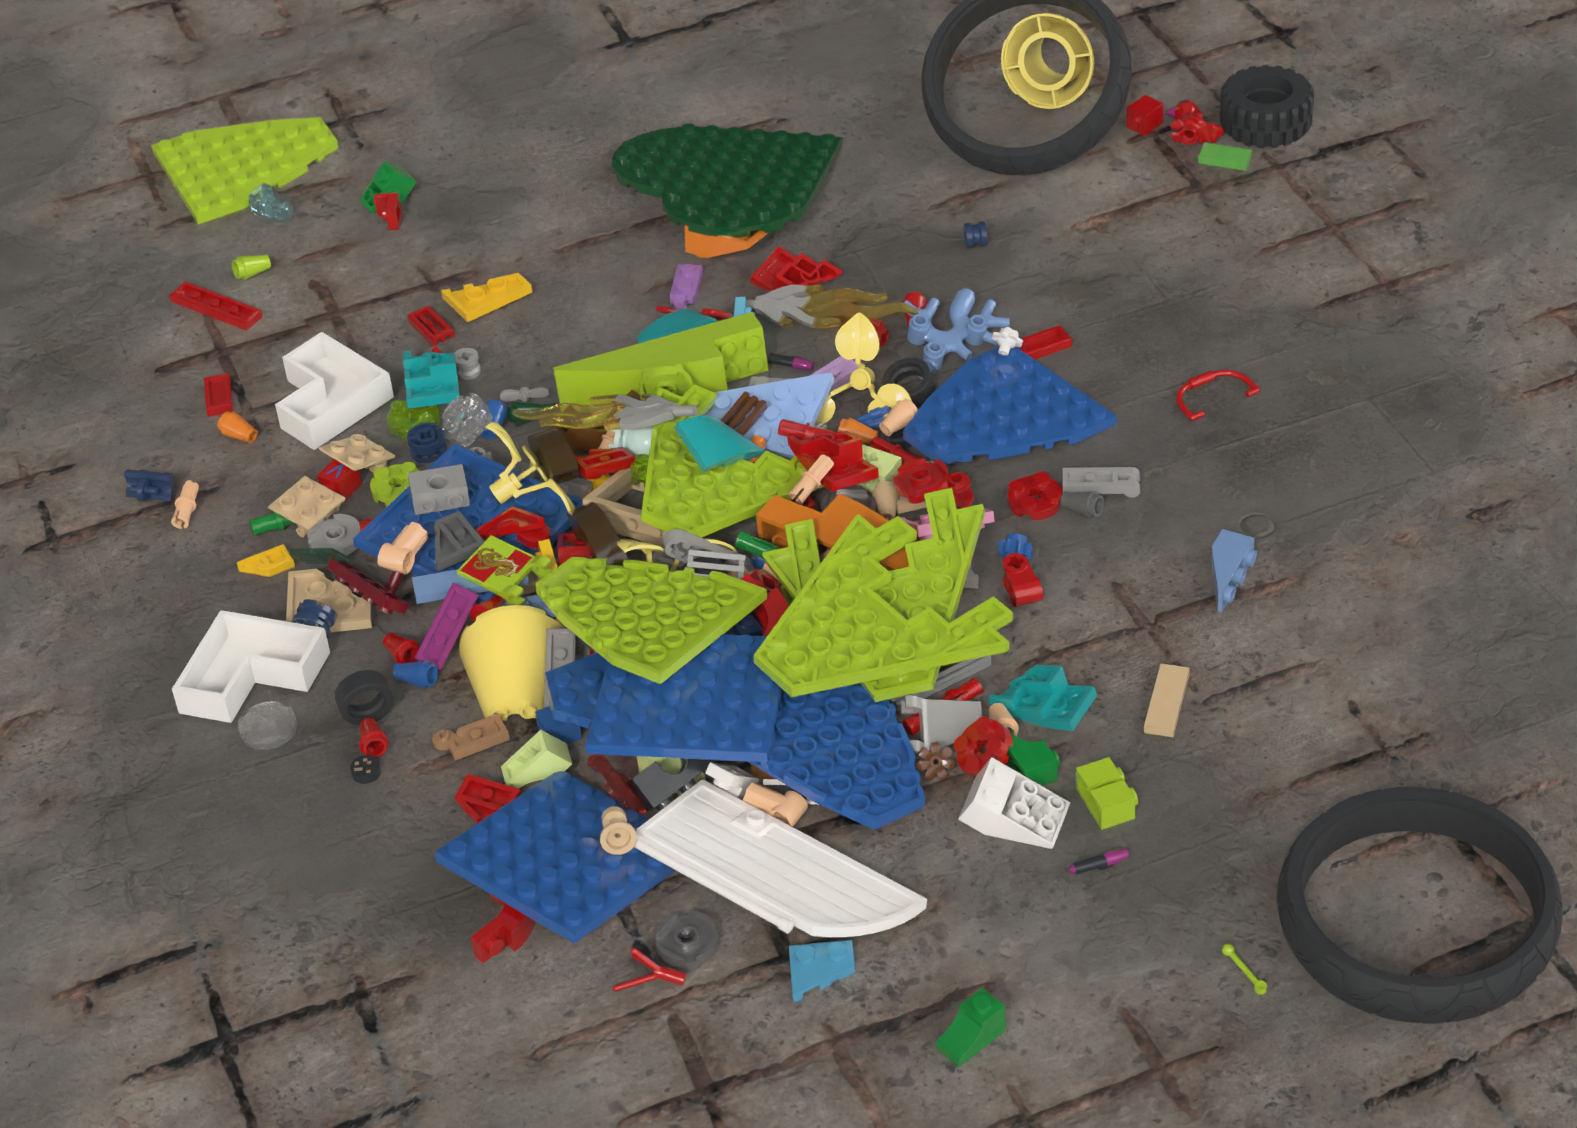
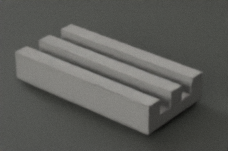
M688 550L686 567L737 572V577L735 578L741 579L745 568L746 555ZM693 556L737 560L738 566L693 562ZM695 573V575L710 577L708 574Z

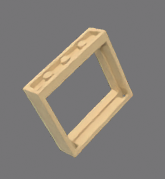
M636 463L635 467L619 470L583 498V505L594 502L602 509L616 534L664 547L662 538L667 532L640 521L642 510L616 503V501L632 489L644 492L647 465ZM634 478L640 480V484L634 483Z

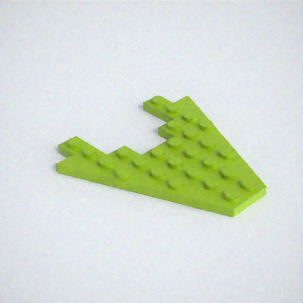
M695 384L682 397L660 387L657 390V396L671 402H676L677 406L696 405V416L705 415L717 399V393ZM680 416L674 420L652 426L640 521L665 532L681 529L702 538L755 516L774 495L792 500L788 495L789 491L800 481L803 471H807L796 456L788 460L765 451L754 464L742 459L724 468L719 465L703 472L674 429L677 422L696 416ZM821 484L819 488H815L813 491L820 489L824 486ZM799 492L794 499L798 498L801 495V492Z
M952 488L924 494L933 538L905 544L909 567L889 571L891 573V582L875 591L907 620L929 606L948 623L952 622L955 618L985 511L983 504L956 509ZM813 519L786 524L785 530L788 547L762 553L766 565L793 599L796 598L821 564ZM940 666L933 667L928 671L919 670L860 684L875 702L934 690Z
M858 514L755 652L754 663L789 696L796 697L919 670L928 671L933 667L1007 652L1010 642L997 630L1013 621V612L993 596L950 623L930 606L908 620L905 619L875 593L876 590L891 582V573L878 562L905 547V544L917 540V531L899 516L875 528Z

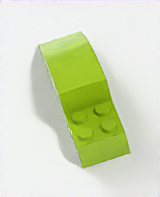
M753 312L553 367L561 413L563 414L568 408L572 407L581 415H604L617 405L615 398L618 395L626 396L633 390L640 397L639 381L642 378L643 370L659 366H670L675 363L683 365L684 371L691 376L693 384L712 392L728 390L727 382L768 371L763 327Z

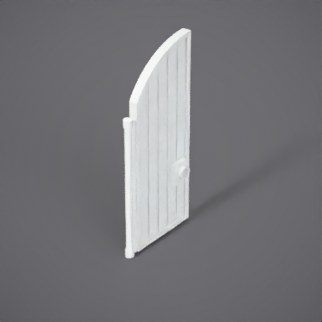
M703 779L636 829L637 841L634 845L635 848L778 926V929L787 934L795 926L812 936L851 937L867 935L903 924L926 909L927 899Z

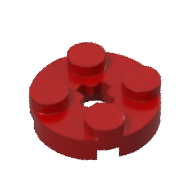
M925 458L911 460L897 469L898 475L893 477L895 490L900 496L908 498L909 503H921L925 499V493L949 488L947 466L937 459H934L935 463H926Z
M1037 472L1034 475L1012 480L1009 483L1007 494L1008 507L1012 513L1021 518L1022 514L1030 515L1031 520L1046 519L1059 511L1063 491L1061 486L1051 479L1048 473Z
M986 716L978 718L954 741L953 747L957 752L958 765L965 773L976 777L991 757L1006 765L1010 757L1006 754L1008 746L1012 747V736L1008 728L1000 722ZM987 743L985 753H981L982 746Z

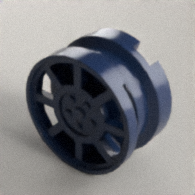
M435 423L418 424L411 428L407 434L410 456L417 462H435L447 451L443 428H438Z
M305 599L303 603H299L292 623L297 622L299 624L325 628L328 639L331 633L330 627L335 624L337 614L326 604H323L322 607L317 605V600Z

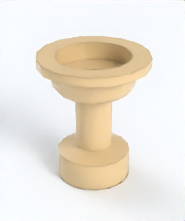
M615 806L609 807L602 813L601 819L604 828L600 833V843L606 852L613 855H621L629 852L634 847L637 841V834L635 828L627 823L626 814L623 809Z

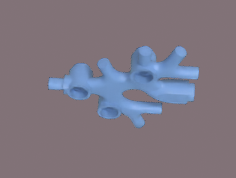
M964 288L959 290L949 308V316L953 327L948 331L938 330L931 324V318L940 304L938 299L931 298L925 309H918L908 300L902 304L901 309L912 317L909 321L907 339L914 345H922L928 342L924 347L922 361L929 366L932 374L942 368L943 358L948 352H956L966 361L971 359L973 353L964 346V339L967 343L974 346L981 345L984 341L995 346L997 345V342L992 339L993 333L988 332L987 328L1009 327L1010 318L991 315L996 306L994 300L988 299L980 315L968 318V314L975 303V295L970 289Z

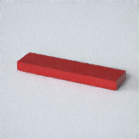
M186 281L169 295L171 302L246 331L263 317L260 309Z

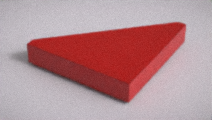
M512 506L475 529V531L482 539H488L491 535L497 537L542 528L545 526V522L542 516Z

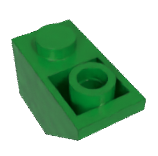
M384 161L377 170L370 185L364 191L360 202L371 213L375 214L377 213L374 203L375 194L398 193L401 203L407 198L416 180L405 169Z

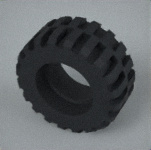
M1262 65V67L1251 66L1247 70L1241 69L1237 71L1236 75L1232 74L1221 88V127H1223L1229 137L1232 136L1233 140L1238 143L1243 142L1246 146L1278 148L1279 145H1290L1292 141L1296 142L1301 139L1312 125L1314 90L1302 74H1296L1290 68L1284 69L1278 65L1275 67Z

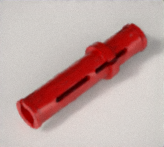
M973 677L956 689H948L945 691V695L938 700H953L962 695L956 701H970L974 697L981 695L983 688L980 682ZM919 713L913 714L901 722L906 734L910 737H913L920 731Z

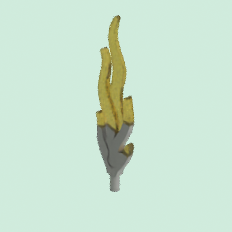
M788 285L767 294L756 296L755 300L746 299L747 307H751L757 314L765 316L777 325L790 328L794 324L787 317L811 328H829L842 326L840 319L826 318L830 316L852 318L856 313L861 312L868 319H877L895 312H905L912 315L918 314L917 309L899 302L877 306H860L850 303L855 301L878 304L888 300L886 293L871 294L851 288H838L823 292L821 285Z
M640 394V400L625 395H605L590 397L592 405L562 403L535 411L514 409L513 413L521 419H540L541 427L553 425L585 429L603 425L604 429L608 431L641 429L674 420L680 416H696L697 406H677L676 402H671L651 394Z

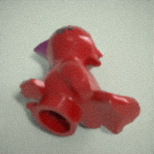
M1182 100L1175 107L1166 111L1167 115L1176 119L1172 121L1170 128L1178 130L1171 133L1172 140L1177 143L1182 142L1186 145L1202 144L1206 140L1215 143L1223 135V127L1215 123H1206L1203 119V113L1191 100Z

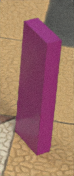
M452 583L414 660H428L431 664H435L438 671L441 672L470 615L471 608L478 599V594Z

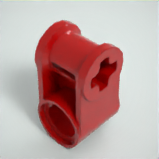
M1018 553L1007 555L1002 562L1005 571L1002 582L1009 594L1012 605L1016 608L1042 601L1043 590L1040 580L1035 576L1027 558Z

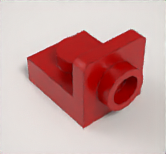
M398 193L375 194L374 203L377 215L383 216V220L388 223L389 230H399L402 210Z

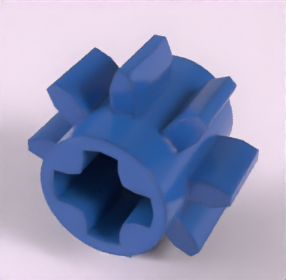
M1009 533L1006 535V541L999 540L997 553L1003 559L1009 554L1018 553L1025 556L1027 560H1031L1033 547L1031 543H1027L1026 536Z

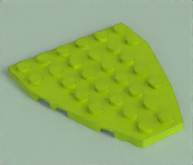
M321 117L266 120L185 132L171 139L161 140L159 143L151 145L155 157L198 225L250 206V199L257 195L261 199L267 196L269 188L272 186L281 188L307 172L308 164L312 161L319 163L326 155L339 148L337 139Z
M571 557L535 583L536 593L560 622L613 666L662 684L767 599V589L721 572L711 571L710 577L695 575L694 568L685 567L684 571L671 572L669 571V565L637 560H624L623 566L607 565V559L604 558L587 559L585 557Z

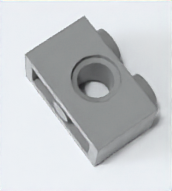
M462 464L408 473L415 515L470 506Z

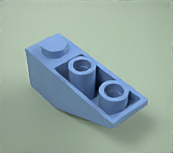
M1225 529L1221 530L1212 545L1211 571L1217 611L1222 613L1227 603H1232L1238 584L1242 585L1244 583L1248 567H1253L1257 558L1253 537Z

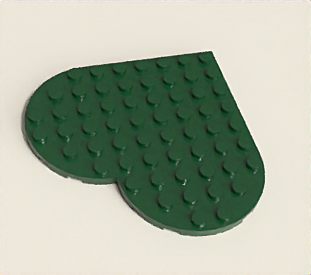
M688 123L681 127L647 132L624 141L612 156L613 174H616L617 181L626 188L633 186L637 188L638 193L662 197L663 212H666L667 219L677 226L683 224L688 226V230L691 232L709 236H750L751 231L762 229L765 233L779 230L783 228V223L789 220L796 222L806 214L842 147V137H835L833 134L811 135L808 132L795 134L784 130L768 132L763 129L742 130L739 127L727 129L718 128L715 125L698 127Z

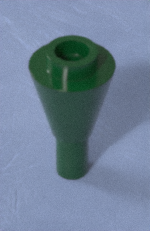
M512 401L511 407H508L507 410L510 422H514L515 426L518 427L541 417V415L557 413L556 403L539 405L536 403Z

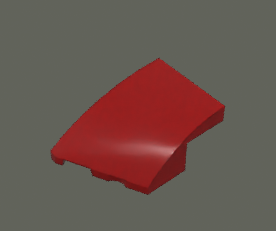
M778 246L751 276L750 283L768 291L788 285H805L809 288L840 277L843 271L824 259L817 263L803 253L796 257Z
M848 431L814 434L813 439L799 440L795 436L787 437L789 447L807 471L820 455H826L831 458L834 465L820 483L832 492L879 478L878 467L863 460L862 439Z

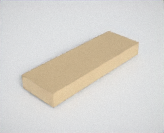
M1160 664L1144 724V733L1174 737L1190 675L1189 667Z

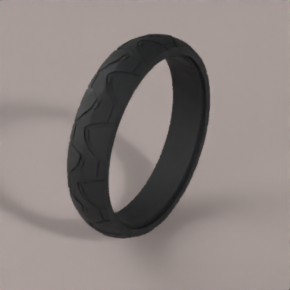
M963 0L946 16L938 27L926 51L921 76L924 107L928 119L940 139L955 154L968 163L986 171L991 170L994 173L1006 175H1029L1062 167L1087 153L1102 140L1115 124L1123 110L1130 88L1131 54L1128 40L1121 24L1118 23V19L1102 0ZM1048 4L1072 10L1092 22L1105 37L1109 46L1110 65L1107 81L1100 98L1092 110L1081 122L1063 135L1034 146L1020 148L999 147L986 144L966 134L947 114L944 101V81L950 60L963 39L989 17L1021 5Z
M1393 787L1369 791L1362 795L1350 797L1326 810L1327 812H1323L1313 820L1296 838L1289 849V855L1284 860L1277 886L1278 914L1283 934L1295 957L1314 980L1316 979L1324 989L1338 999L1370 1014L1374 1013L1376 1016L1409 1023L1439 1024L1471 1019L1486 1014L1488 1011H1493L1516 998L1536 981V977L1542 974L1552 958L1561 934L1563 911L1560 887L1555 871L1533 837L1509 816L1496 808H1491L1490 805L1463 794L1436 788ZM1396 831L1428 832L1469 843L1493 856L1507 867L1528 895L1533 908L1535 922L1527 937L1513 952L1499 962L1484 969L1445 978L1408 977L1389 973L1364 964L1338 948L1325 936L1313 920L1306 905L1304 889L1317 867L1332 853L1347 844L1381 833Z

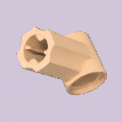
M415 522L406 525L392 544L387 542L381 547L378 554V565L402 574H408L413 567L416 553L428 539L427 531Z
M751 783L746 789L743 798L744 802L791 827L796 824L808 809L806 800L797 792L787 791L785 794H782L758 783Z

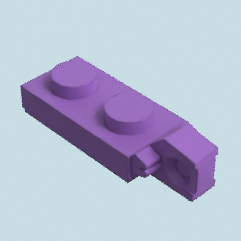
M677 265L670 292V303H674L675 309H687L688 304H696L703 276L702 265Z

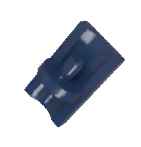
M130 469L124 472L127 483L126 497L138 498L139 501L144 502L149 499L172 501L174 499V473Z

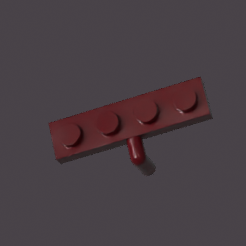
M333 558L330 559L327 569L336 574L335 579L348 584L350 590L362 594L364 600L376 604L378 610L390 615L394 611L402 614L406 613L409 604L395 594L404 574L393 571L385 586L352 564Z

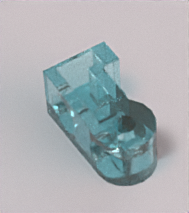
M263 183L249 195L253 214L279 223L290 222L295 218L292 198L289 195H279L273 192L271 185Z

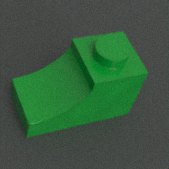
M1011 733L1012 747L1008 746L1006 755L1010 757L1006 766L1041 786L1058 781L1060 760L1056 751L1050 750L1044 740L1030 742L1020 739Z
M981 988L959 1005L954 1021L943 1035L936 1040V1049L960 1067L1006 1031L1005 1005Z

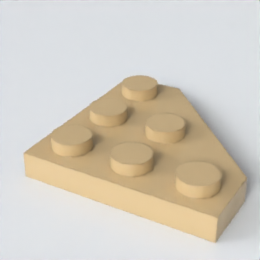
M318 569L288 572L286 622H292L300 602L303 603L305 599L317 600V605L323 607V604H326L336 612L337 619L335 624L330 627L331 633L372 628V604L362 597L359 598L354 595L347 586L336 580L330 581Z

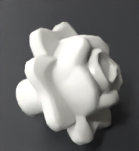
M1010 327L1001 328L1000 332H993L992 339L1000 346L998 353L1001 355H1009L1010 349L1021 347L1023 340L1018 338V332Z

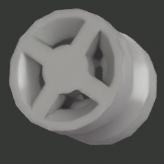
M461 348L455 352L458 378L462 380L476 378L481 372L480 364L478 363V352L473 348Z

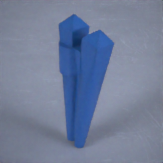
M887 405L881 408L877 407L870 410L869 413L855 418V420L868 427L876 428L885 419L883 415L888 414L891 408Z

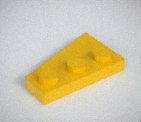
M514 273L489 279L487 284L473 286V283L463 285L464 289L451 292L450 288L441 290L442 298L466 322H470L532 293V286L522 275Z

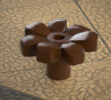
M932 742L930 750L925 747L919 750L918 754L923 760L917 761L916 766L919 771L926 770L924 773L926 779L933 780L936 774L940 780H944L948 777L946 769H953L955 766V761L948 758L953 752L948 746L940 749L939 742Z

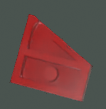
M625 447L590 449V455L576 456L573 453L579 467L578 473L585 479H598L604 474L617 473L619 470L636 466L635 456Z
M467 774L454 798L457 805L478 824L522 795V792L515 787Z

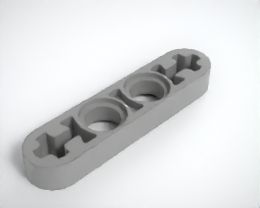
M681 529L670 530L662 538L666 554L687 563L688 550L703 549L709 552L739 554ZM745 557L744 567L749 572L754 571L755 568L752 560ZM726 560L723 564L738 566V561Z

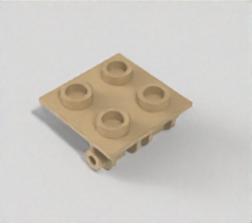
M354 434L351 437L332 441L330 444L319 447L320 451L354 471L365 468L374 472L378 467H387V460L395 458V455L385 450L383 446L375 444L361 434Z
M304 476L269 505L268 509L298 525L296 529L297 534L300 537L307 536V531L311 530L323 518L326 521L333 513H337L341 503L346 499Z

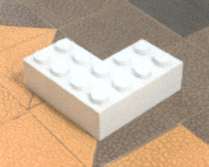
M321 332L282 357L288 382L299 389L276 403L275 406L281 429L315 450L392 399L394 395L390 375L387 371Z
M220 610L172 688L179 714L232 723L255 683L308 692L330 654L325 628Z

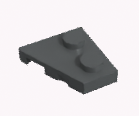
M460 511L434 521L435 563L437 571L468 559L484 543L483 539Z

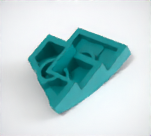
M686 308L666 314L651 323L639 334L637 341L638 343L650 341L714 323L717 320Z
M403 351L404 380L408 408L460 402L455 353L425 352L420 356H412L410 351Z
M702 415L677 422L674 428L703 472L719 465L724 468L742 459L749 461L764 453L761 447L713 416Z
M1036 664L1022 676L1009 682V689L1000 695L991 694L988 697L990 705L995 703L1004 704L1009 713L1020 720L1042 727L1073 731L1097 697L1094 686L1068 685L1062 666Z

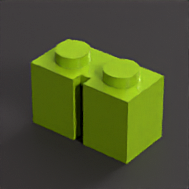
M1110 757L1076 768V790L1101 830L1135 819V806L1138 805L1137 794L1132 787L1129 788L1127 786L1121 768H1116Z

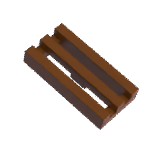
M744 391L720 421L732 429L740 425L736 431L744 436L768 408L767 402L764 400L759 401L758 397L754 395L750 397V394ZM753 407H755L754 410H753V411L749 414V416L745 419V416L749 413V411H750Z

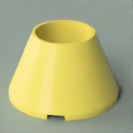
M1038 13L1021 20L1013 27L1003 44L1001 65L1005 80L1016 95L1018 94L1032 106L1054 109L1070 104L1086 90L1093 74L1094 55L1086 34L1076 23L1059 14ZM1044 38L1057 40L1067 50L1070 60L1067 74H1059L1052 71L1043 61L1041 45Z

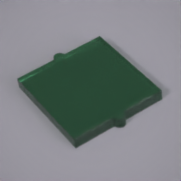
M334 548L289 549V555L306 564H329L331 558L350 563L348 556Z

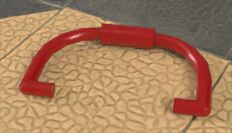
M668 306L656 307L657 312L665 314L677 311V309H672ZM703 308L700 313L717 321L733 317L729 312Z
M1210 370L1188 379L1187 383L1181 386L1176 393V404L1191 421H1195L1204 417L1205 413L1201 410L1193 414L1185 406L1183 395L1188 389L1197 388L1220 376L1235 377L1246 383L1251 388L1245 391L1246 397L1259 393L1260 388L1241 372L1234 370Z

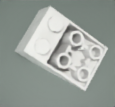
M991 757L976 775L958 820L984 835L1052 849L1070 802Z

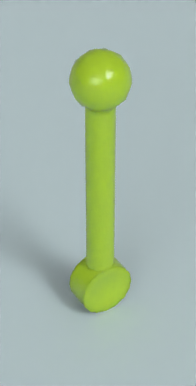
M1229 943L1224 944L1222 947L1223 954L1230 956L1254 984V991L1257 994H1265L1267 983L1255 977L1236 955L1233 945Z

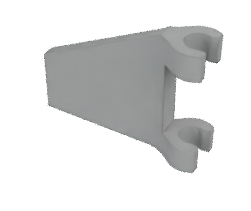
M907 695L905 696V701L900 703L901 714L911 715L919 713L921 741L909 740L914 750L915 759L922 758L918 754L919 750L922 747L930 750L932 742H939L940 749L953 745L955 739L962 735L970 724L982 717L981 702L934 700Z

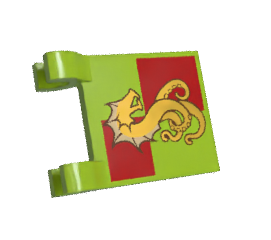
M491 535L457 570V575L503 597L509 605H523L526 601L520 596L524 593V589L518 586V584L531 570L541 579L553 570L547 568L551 564V560L543 555L533 556Z

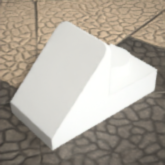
M710 762L706 770L707 775L715 778L713 781L714 786L743 800L748 786L751 783L756 784L760 780V778L734 765Z

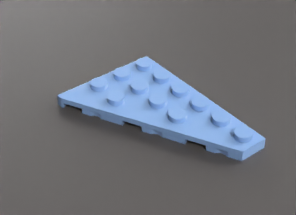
M823 373L714 392L717 393V399L705 415L721 420L744 391L748 392L750 397L754 395L758 397L759 401H766L768 408L744 437L751 440L754 435L761 436L767 442L765 451L791 460L795 454L788 445L787 437L778 434L780 421L785 419L805 425L809 422L810 426H814L833 385L834 376L832 373ZM753 407L749 411V413L745 416V419L749 416V414L754 410L755 407Z

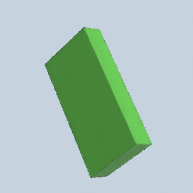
M1204 143L1198 156V163L1246 171L1252 158V150Z

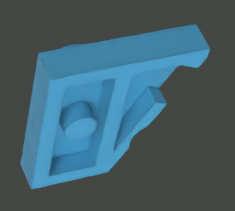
M852 940L789 946L793 1002L802 1000L803 993L817 986L822 990L830 986L835 980L844 979L855 973Z

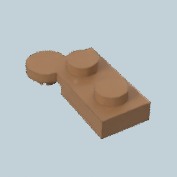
M497 713L458 728L456 734L451 730L442 729L433 735L432 740L436 749L449 750L456 761L509 741L510 737L507 728Z

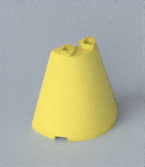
M509 605L488 610L478 615L476 621L470 627L466 626L460 638V657L485 718L498 713L502 721H507L508 716L511 714H520L524 719L536 718L535 711L544 708L546 629L567 628L558 618L554 620L546 615L545 610L539 608Z

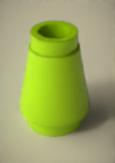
M266 254L238 256L236 260H232V270L236 279L247 280L271 268L270 259Z

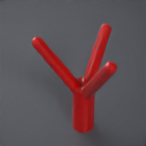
M631 948L632 958L654 971V973L614 985L613 990L620 991L656 979L683 986L687 973L659 966L636 948Z

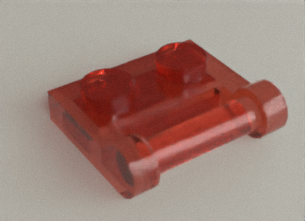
M591 754L588 758V766L595 772H600L607 783L603 786L614 799L617 798L625 809L631 808L642 815L647 813L642 800L627 783L630 779L626 775L618 773L604 755Z

